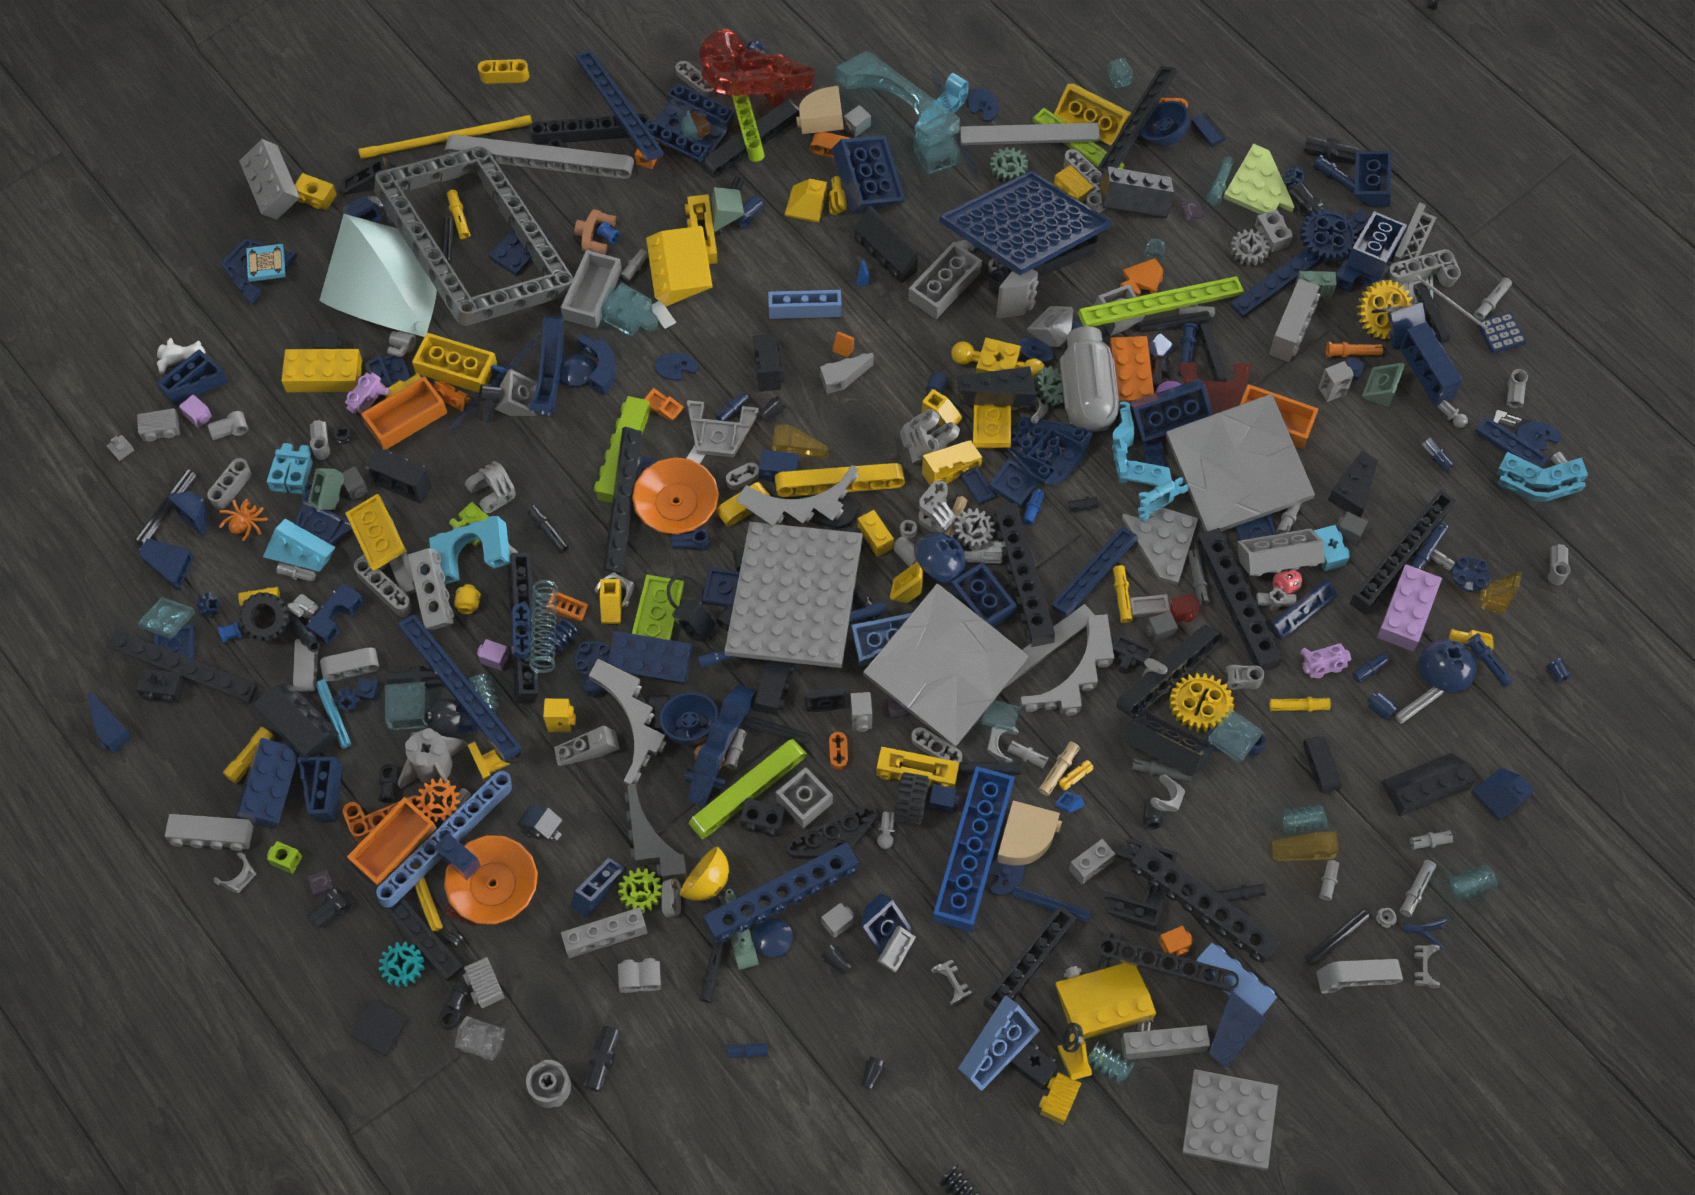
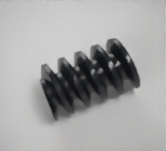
M959 1164L950 1169L939 1183L941 1187L948 1185L945 1192H953L952 1195L981 1194L980 1191L972 1192L975 1184L967 1186L970 1178L962 1179L964 1171L956 1172Z

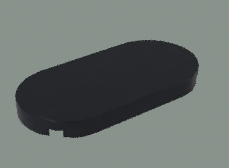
M846 494L843 499L838 498L837 500L843 504L841 509L844 510L838 520L834 518L832 521L813 508L812 512H814V515L809 522L834 529L844 528V526L853 523L856 518V503ZM816 495L783 497V499H803Z

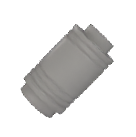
M902 536L894 542L893 548L899 557L910 567L917 562L914 555L915 545L907 537Z

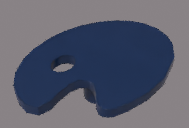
M976 88L970 93L968 106L971 113L976 114L978 111H982L985 122L994 120L998 114V102L995 96L984 88Z
M681 353L663 355L655 362V371L658 375L673 381L682 380V371L695 374L698 370L696 361L692 357Z
M1543 422L1525 423L1516 432L1517 437L1539 451L1547 449L1545 440L1553 443H1559L1561 440L1559 431L1555 427Z
M996 859L990 867L989 875L997 876L999 879L991 886V892L997 896L1012 893L1014 887L1019 886L1023 879L1025 866L1002 864L997 862ZM1004 881L1009 882L1007 886H1004L1002 883Z

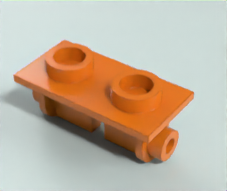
M435 381L434 389L442 400L457 410L464 412L465 404L468 405L471 402L470 396L460 390L455 392L456 388L446 381Z

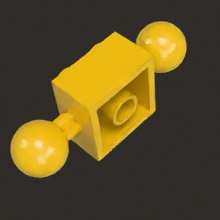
M985 338L981 352L975 351L973 346L965 341L956 343L951 351L952 359L957 364L966 365L971 361L978 362L976 373L1030 366L1032 377L1035 378L1036 373L1045 367L1039 359H1029L1026 362H1020L1021 346L990 338Z

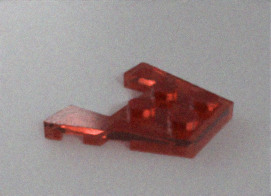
M1180 362L1179 369L1182 372L1184 383L1196 380V363ZM1234 364V382L1202 381L1205 384L1213 415L1239 405L1251 364Z

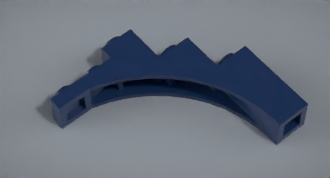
M545 316L543 318L539 376L533 400L529 403V411H534L535 414L552 415L557 410V387L560 385V363L563 360L564 317Z
M738 684L723 700L720 715L711 725L707 742L698 751L694 766L695 772L687 801L702 807L708 805L711 790L726 751L742 720L752 708L756 694L755 690Z

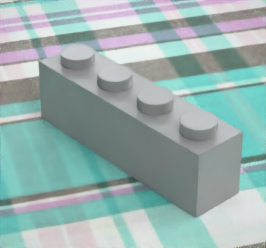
M169 814L164 837L171 845L177 847L185 844L194 848L210 846L218 850L226 847L231 850L242 851V849H249L254 826L248 819Z
M1207 1025L1123 1033L1121 1038L1124 1060L1207 1052L1210 1047Z

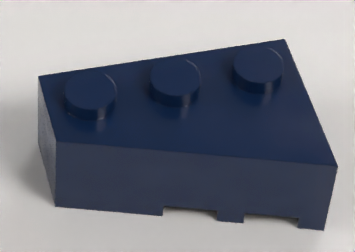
M336 757L297 758L305 790L304 796L308 814L316 822L336 821L343 770L342 763Z

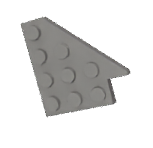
M1165 508L1151 513L1146 521H1140L1137 517L1123 513L1122 521L1129 531L1137 534L1138 539L1136 543L1160 581L1178 586L1198 518Z

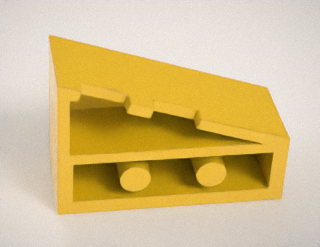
M971 440L923 455L922 474L930 486L938 480L944 481L947 484L959 478L961 473L976 466L977 468L981 467L982 456Z

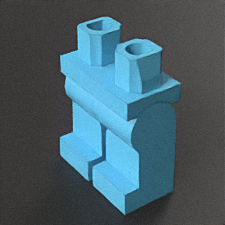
M283 443L280 450L276 449V456L267 479L270 491L282 493L289 491L292 494L305 495L308 476L313 464L311 449L308 445H301L298 452L293 451L294 447L289 443Z

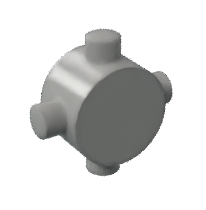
M1074 966L1066 969L1064 977L1070 979L1079 976V972H1082L1081 968Z

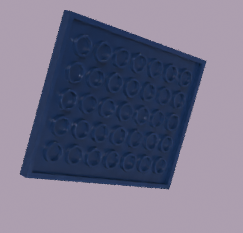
M1029 171L940 215L939 222L946 228L972 243V245L978 247L1018 275L1030 271L1110 228L1112 222L1033 171Z

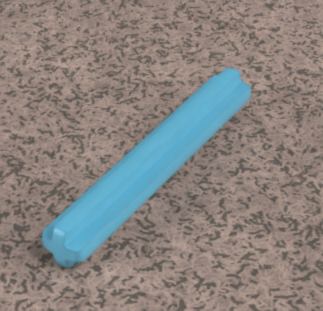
M324 679L317 681L315 685L330 722L339 732L337 736L342 749L350 747V739L328 685Z

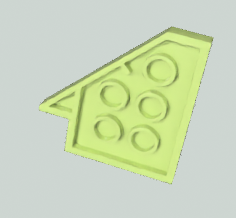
M1253 144L1223 198L1258 214L1275 210L1278 206L1293 212L1294 204L1270 151Z

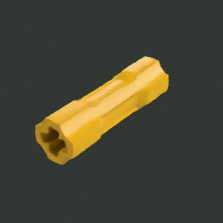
M260 727L245 749L223 771L224 776L237 784L247 773L256 744L261 737L273 741L275 739L274 735L264 727Z

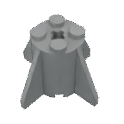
M430 728L419 732H412L410 734L411 737L405 743L408 758L397 782L399 788L402 789L417 778L424 783H431V779L438 783L439 778H442V782L445 784L453 765L451 756L467 747V742L463 739L441 736Z

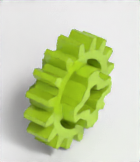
M637 868V873L635 874L630 870V876H623L624 883H619L621 890L618 893L619 896H622L620 898L621 902H626L625 906L627 909L631 906L633 909L640 907L641 912L644 913L647 907L651 911V905H658L657 898H662V893L659 892L662 891V885H659L661 883L660 878H655V872L649 875L648 869L641 872ZM652 884L654 886L653 894L649 890ZM628 887L632 891L630 896L627 895ZM644 888L645 892L639 891L637 893V889L642 890Z

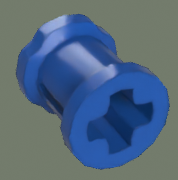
M608 222L602 223L597 230V234L606 238L611 245L615 244L621 236V232L610 227Z
M238 621L225 627L218 626L223 643L227 642L228 639L243 636Z

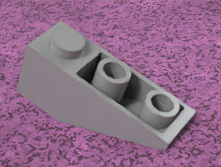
M873 353L861 354L858 357L845 358L839 362L827 363L821 366L820 377L826 394L844 390L872 367Z
M601 726L554 747L558 766L602 757L620 749L616 731L606 726Z

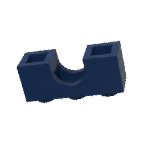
M1344 260L1336 275V287L1350 292L1351 288L1355 285L1367 287L1372 286L1374 282L1379 283L1381 280L1386 282V280L1390 279L1385 276H1381L1380 279L1371 277L1362 271L1347 266V260Z
M342 583L340 587L333 591L331 598L321 605L319 612L309 619L306 626L307 629L312 631L318 640L329 646L340 632L337 623L332 621L334 616L339 613H347L353 617L365 603L361 594Z

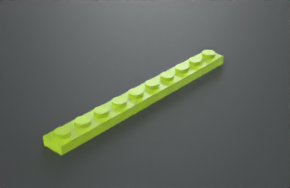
M1235 276L1079 309L1078 315L1084 327H1093L1242 295L1244 290L1238 277Z

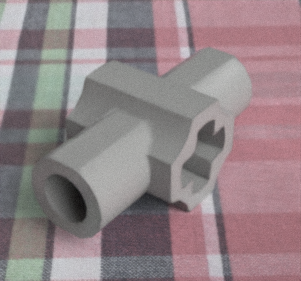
M1274 588L1270 593H1257L1256 600L1258 605H1264L1271 611H1278L1282 606L1291 607L1296 603V595L1286 594L1281 588Z

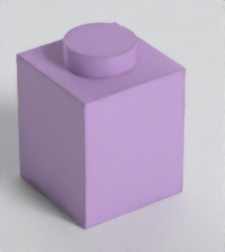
M194 395L190 396L179 406L183 415L197 428L206 424L212 417L208 407Z
M487 639L483 645H480L477 651L481 664L501 671L510 655L507 646Z

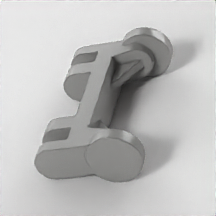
M1414 946V950L1422 951V953H1414V958L1423 959V972L1414 973L1415 978L1423 980H1416L1415 985L1439 988L1440 983L1433 980L1428 973L1427 960L1432 953L1440 950V946Z
M953 960L944 964H938L931 969L932 973L937 972L947 976L952 984L954 997L950 1002L951 1006L958 1004L972 994L971 991L964 993L963 991L968 989L967 984L960 986L953 973L957 972L958 968L956 966L949 968V966L954 964Z

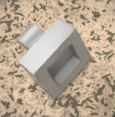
M123 435L115 436L110 440L111 443L107 445L118 461L134 451Z

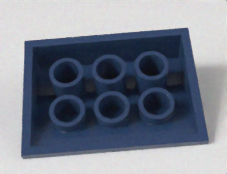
M885 136L841 139L831 148L851 213L866 212L870 206L873 209H878L905 201Z

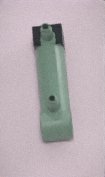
M738 887L718 893L721 907L741 897ZM725 919L727 925L734 923L731 919ZM749 928L742 933L736 932L732 934L730 939L738 970L759 965Z

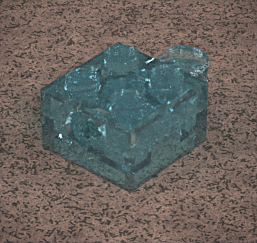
M622 282L601 307L602 320L630 336H633L639 327L651 332L658 326L657 315L652 313L651 299Z

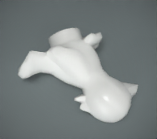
M169 338L167 345H160L157 352V357L161 359L157 362L159 373L163 375L167 367L186 360L198 349L205 354L201 342L197 341L192 345L182 347L175 345L172 338Z

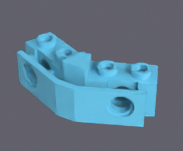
M1509 452L1506 453L1496 474L1501 476L1497 483L1498 485L1537 502H1546L1582 491L1586 485L1585 482L1581 481H1584L1588 476L1582 458L1542 469ZM1574 482L1572 483V486L1568 487V485L1561 487V485ZM1531 488H1547V491L1556 489V491L1549 493L1535 492Z

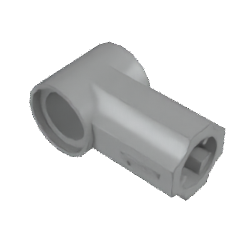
M1522 369L1514 370L1507 382L1506 405L1510 408L1516 409L1523 407L1528 374Z
M241 411L232 412L226 419L208 424L213 440L231 434L240 436L248 431L244 414Z
M320 420L313 421L310 424V446L314 457L324 460L330 455L327 424Z
M1558 544L1550 548L1548 580L1554 585H1561L1570 573V566L1568 565V548L1565 545Z

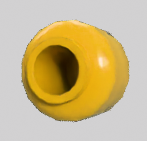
M466 584L464 587L456 590L454 606L462 614H472L479 607L481 593L475 589V586Z

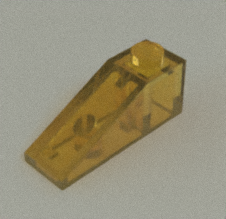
M786 424L775 425L772 442L773 451L828 459V446L795 427Z
M1518 571L1488 584L1486 590L1482 589L1479 600H1482L1481 608L1504 614L1519 589L1522 572Z
M1315 832L1272 841L1274 861L1334 859L1339 851L1336 832Z

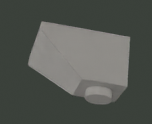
M1049 306L1027 328L1028 332L1050 347H1061L1066 343L1067 335L1072 328L1073 308Z
M511 369L508 370L499 386L501 387L499 402L496 403L495 410L509 416H536L537 414L534 411H529V403L533 400L537 381Z

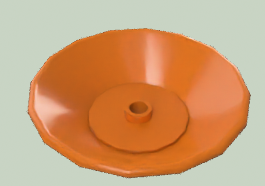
M674 457L657 461L646 468L635 482L632 499L635 512L645 525L658 532L681 534L693 531L709 520L716 509L719 492L715 478L706 467L691 459Z
M484 836L469 841L464 845L478 858L481 864L480 868L468 880H465L449 865L446 868L444 888L450 905L460 916L477 924H498L514 918L528 906L536 891L538 872L533 856L521 843L505 836ZM496 882V885L491 887L490 883Z

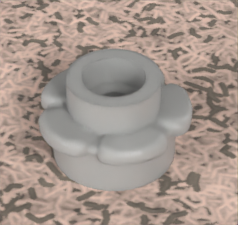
M1390 908L1380 909L1376 916L1377 922L1385 928L1394 925L1397 920L1395 912Z

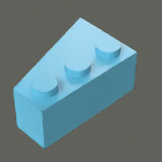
M284 519L275 528L263 557L320 571L329 562L335 547Z

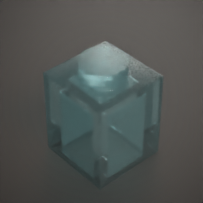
M1124 57L1109 62L1107 74L1116 89L1132 83L1133 71Z

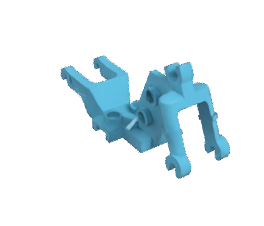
M1123 401L1120 403L1119 421L1121 423L1113 431V460L1116 463V473H1118L1120 483L1129 480L1156 486L1149 493H1139L1140 506H1143L1138 508V514H1141L1139 520L1146 521L1151 513L1161 510L1162 507L1171 503L1174 500V496L1187 492L1188 484L1182 487L1179 486L1183 483L1182 477L1173 482L1168 467L1127 460V447L1133 445L1134 425L1130 404Z

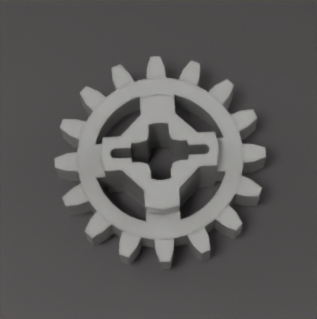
M1244 229L1243 234L1238 232L1236 237H1233L1230 249H1232L1231 255H1235V260L1240 259V264L1247 262V266H1249L1253 262L1256 266L1258 261L1263 263L1264 258H1267L1270 246H1268L1269 240H1265V235L1260 236V231L1253 233V229H1251L1247 233Z
M968 508L967 512L962 511L960 516H957L955 519L956 522L953 525V528L956 529L954 535H959L957 541H964L962 546L969 544L970 549L974 545H976L977 549H980L981 544L986 546L988 541H991L993 538L992 535L995 532L992 529L994 522H989L991 516L985 517V511L978 513V508L974 512L970 508ZM975 525H977L976 528H975L976 530H974L973 532H971V531H972V527H974Z

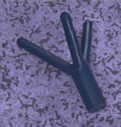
M1448 918L1439 919L1424 925L1404 923L1403 931L1421 933L1443 949L1444 946L1425 932V930L1443 929V925L1438 924L1447 922Z

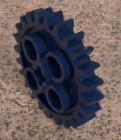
M1324 208L1323 213L1317 209L1316 214L1311 212L1310 216H1307L1302 223L1300 230V240H1304L1302 246H1307L1306 252L1312 251L1311 256L1318 255L1317 260L1324 257V261L1327 262L1328 258H1330L1333 263L1336 258L1338 261H1341L1342 257L1346 259L1359 238L1357 237L1358 231L1355 230L1356 224L1351 225L1352 219L1346 220L1347 214L1341 216L1340 210L1336 214L1334 209L1328 212Z

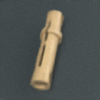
M1070 741L1064 752L1057 757L1056 764L1038 789L1040 793L1050 796L1063 773L1072 765L1073 758L1080 750L1076 743Z

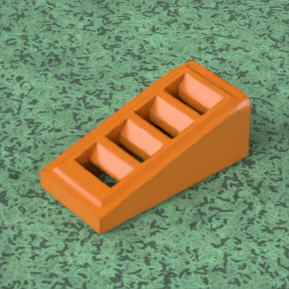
M553 590L545 611L582 622L588 604ZM555 601H559L557 606L554 605ZM562 603H566L564 609L561 608ZM570 605L574 606L571 612L568 611ZM577 607L581 608L578 615L575 614Z

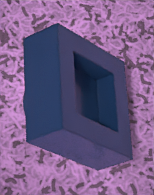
M1348 357L1345 363L1353 371L1354 376L1352 379L1358 381L1365 363Z
M359 678L355 696H358L359 699L375 701L379 681Z

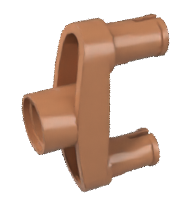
M593 209L586 222L576 221L574 235L582 237V252L589 250L606 254L607 244L592 241L596 226L599 223L608 222L610 226H615V215H608Z

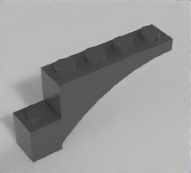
M627 785L628 792H624L626 804L630 805V810L626 811L628 823L631 822L632 829H628L629 840L634 843V848H630L631 859L636 861L637 867L657 864V874L662 876L663 881L676 878L678 881L686 880L687 873L684 854L674 851L656 834L642 811L636 785Z

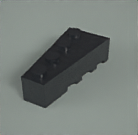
M1030 366L957 376L960 404L984 406L987 403L1002 407V404L1013 405L1016 408L1030 406V408L1036 409V391Z

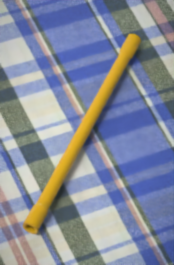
M527 115L512 120L426 137L360 148L359 154L361 159L380 154L446 142L450 135L471 137L512 128L526 127L532 124L531 116Z

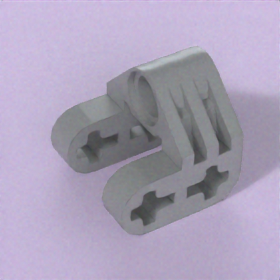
M928 409L914 417L908 425L907 439L915 454L923 459V455L946 448L949 442L956 439L960 431L957 425L948 422L934 430L930 435H927V431L936 426L940 418L939 414L932 409Z
M493 461L492 465H486L485 469H479L478 473L469 477L465 482V486L470 493H475L488 485L493 489L494 492L483 498L479 503L485 513H491L507 504L516 495L515 488L505 469L496 461Z
M940 480L932 483L919 500V524L929 531L944 533L956 518L947 506L948 486L944 481ZM943 488V491H939L936 494V489Z

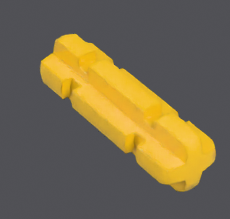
M1086 760L1081 764V767L1078 766L1067 774V777L1059 780L1060 787L1063 790H1067L1071 787V784H1075L1086 773L1091 772L1093 765L1090 761Z

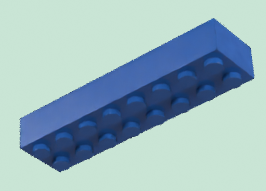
M976 766L934 910L933 922L969 932L973 931L1013 788L1014 776Z

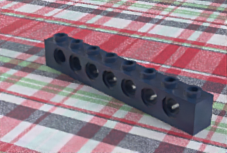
M846 842L704 915L703 924L714 943L719 941L725 942L731 938L732 934L746 931L750 927L749 925L755 922L759 924L768 918L767 916L773 913H781L785 910L786 906L800 903L804 899L803 897L819 893L824 886H832L840 878L852 876L856 873L859 862ZM838 864L841 868L833 869L830 865ZM820 873L823 877L817 879L813 876V874ZM802 882L805 884V887L798 888L795 883ZM779 891H784L787 893V896L780 897L777 895V893ZM765 900L769 902V905L764 907L759 902ZM749 910L752 914L744 916L741 911ZM731 919L734 923L732 925H725L723 921Z

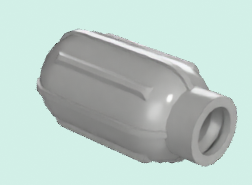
M1090 326L1075 328L1068 333V348L1060 358L1065 410L1070 424L1092 432L1105 431L1115 421L1120 410L1114 359L1110 348L1102 341V333L1099 329Z

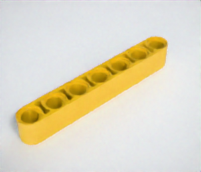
M898 463L855 466L858 468L856 473L859 476L853 484L849 482L846 489L848 492L900 488L905 484L902 466ZM850 467L780 472L775 475L777 495L792 497L823 493L839 483Z

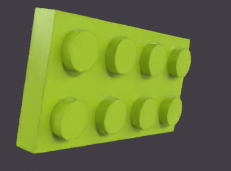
M646 575L632 634L671 640L676 620L672 616L675 608L670 604L666 591L667 585L671 580L670 578ZM675 580L670 590L671 597L677 606L680 604L684 588V581Z

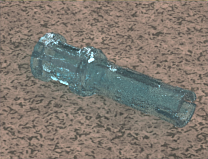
M1231 157L1223 158L1216 180L1210 185L1211 190L1206 195V200L1210 204L1218 205L1221 203L1222 193L1226 190V180L1234 164V160Z

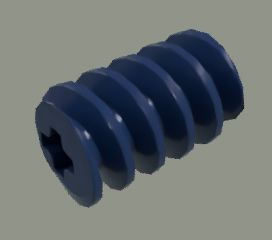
M562 619L560 624L554 626L555 630L550 629L549 635L544 634L543 640H537L539 650L549 661L552 660L550 654L558 655L556 649L563 651L561 644L569 646L568 638L574 641L573 634L580 636L577 629L565 619Z

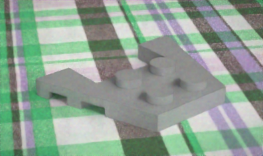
M687 400L697 454L734 458L757 418L759 408L742 406L740 422L736 423L702 419L704 402Z

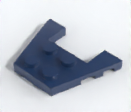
M244 238L221 262V265L249 304H252L262 292L249 282L246 248L266 246V244ZM291 250L290 252L284 251L285 267H288L297 258L296 252Z
M308 481L305 495L302 498L301 510L298 512L295 525L333 546L353 529L347 517L343 518L324 509L318 510L308 504L309 494H311L310 491L312 490V482Z

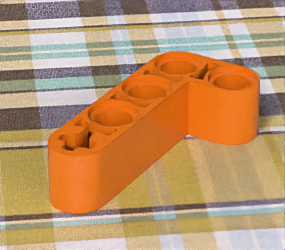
M418 795L407 798L414 806L421 803V800L416 799ZM356 802L346 804L343 808V815L354 839L361 843L376 827L375 824L383 820L399 802L366 816ZM358 811L357 815L350 817L352 812ZM365 828L363 833L356 834L359 829Z

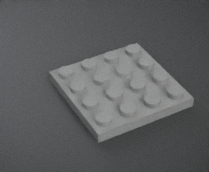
M1194 1069L1182 1154L1267 1171L1278 1085Z

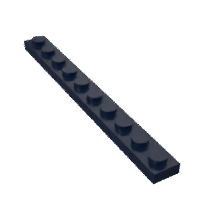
M589 50L575 55L579 66L646 161L662 157L663 150L593 52Z
M1360 209L1346 220L1352 219L1351 225L1356 224L1355 230L1359 234L1363 231L1370 217ZM1305 249L1233 301L1230 307L1243 319L1294 282L1298 277L1299 271H1309L1324 260V257L1317 260L1318 255L1311 256L1312 251L1306 252Z
M415 614L399 622L398 628L503 760L506 761L521 752V746Z

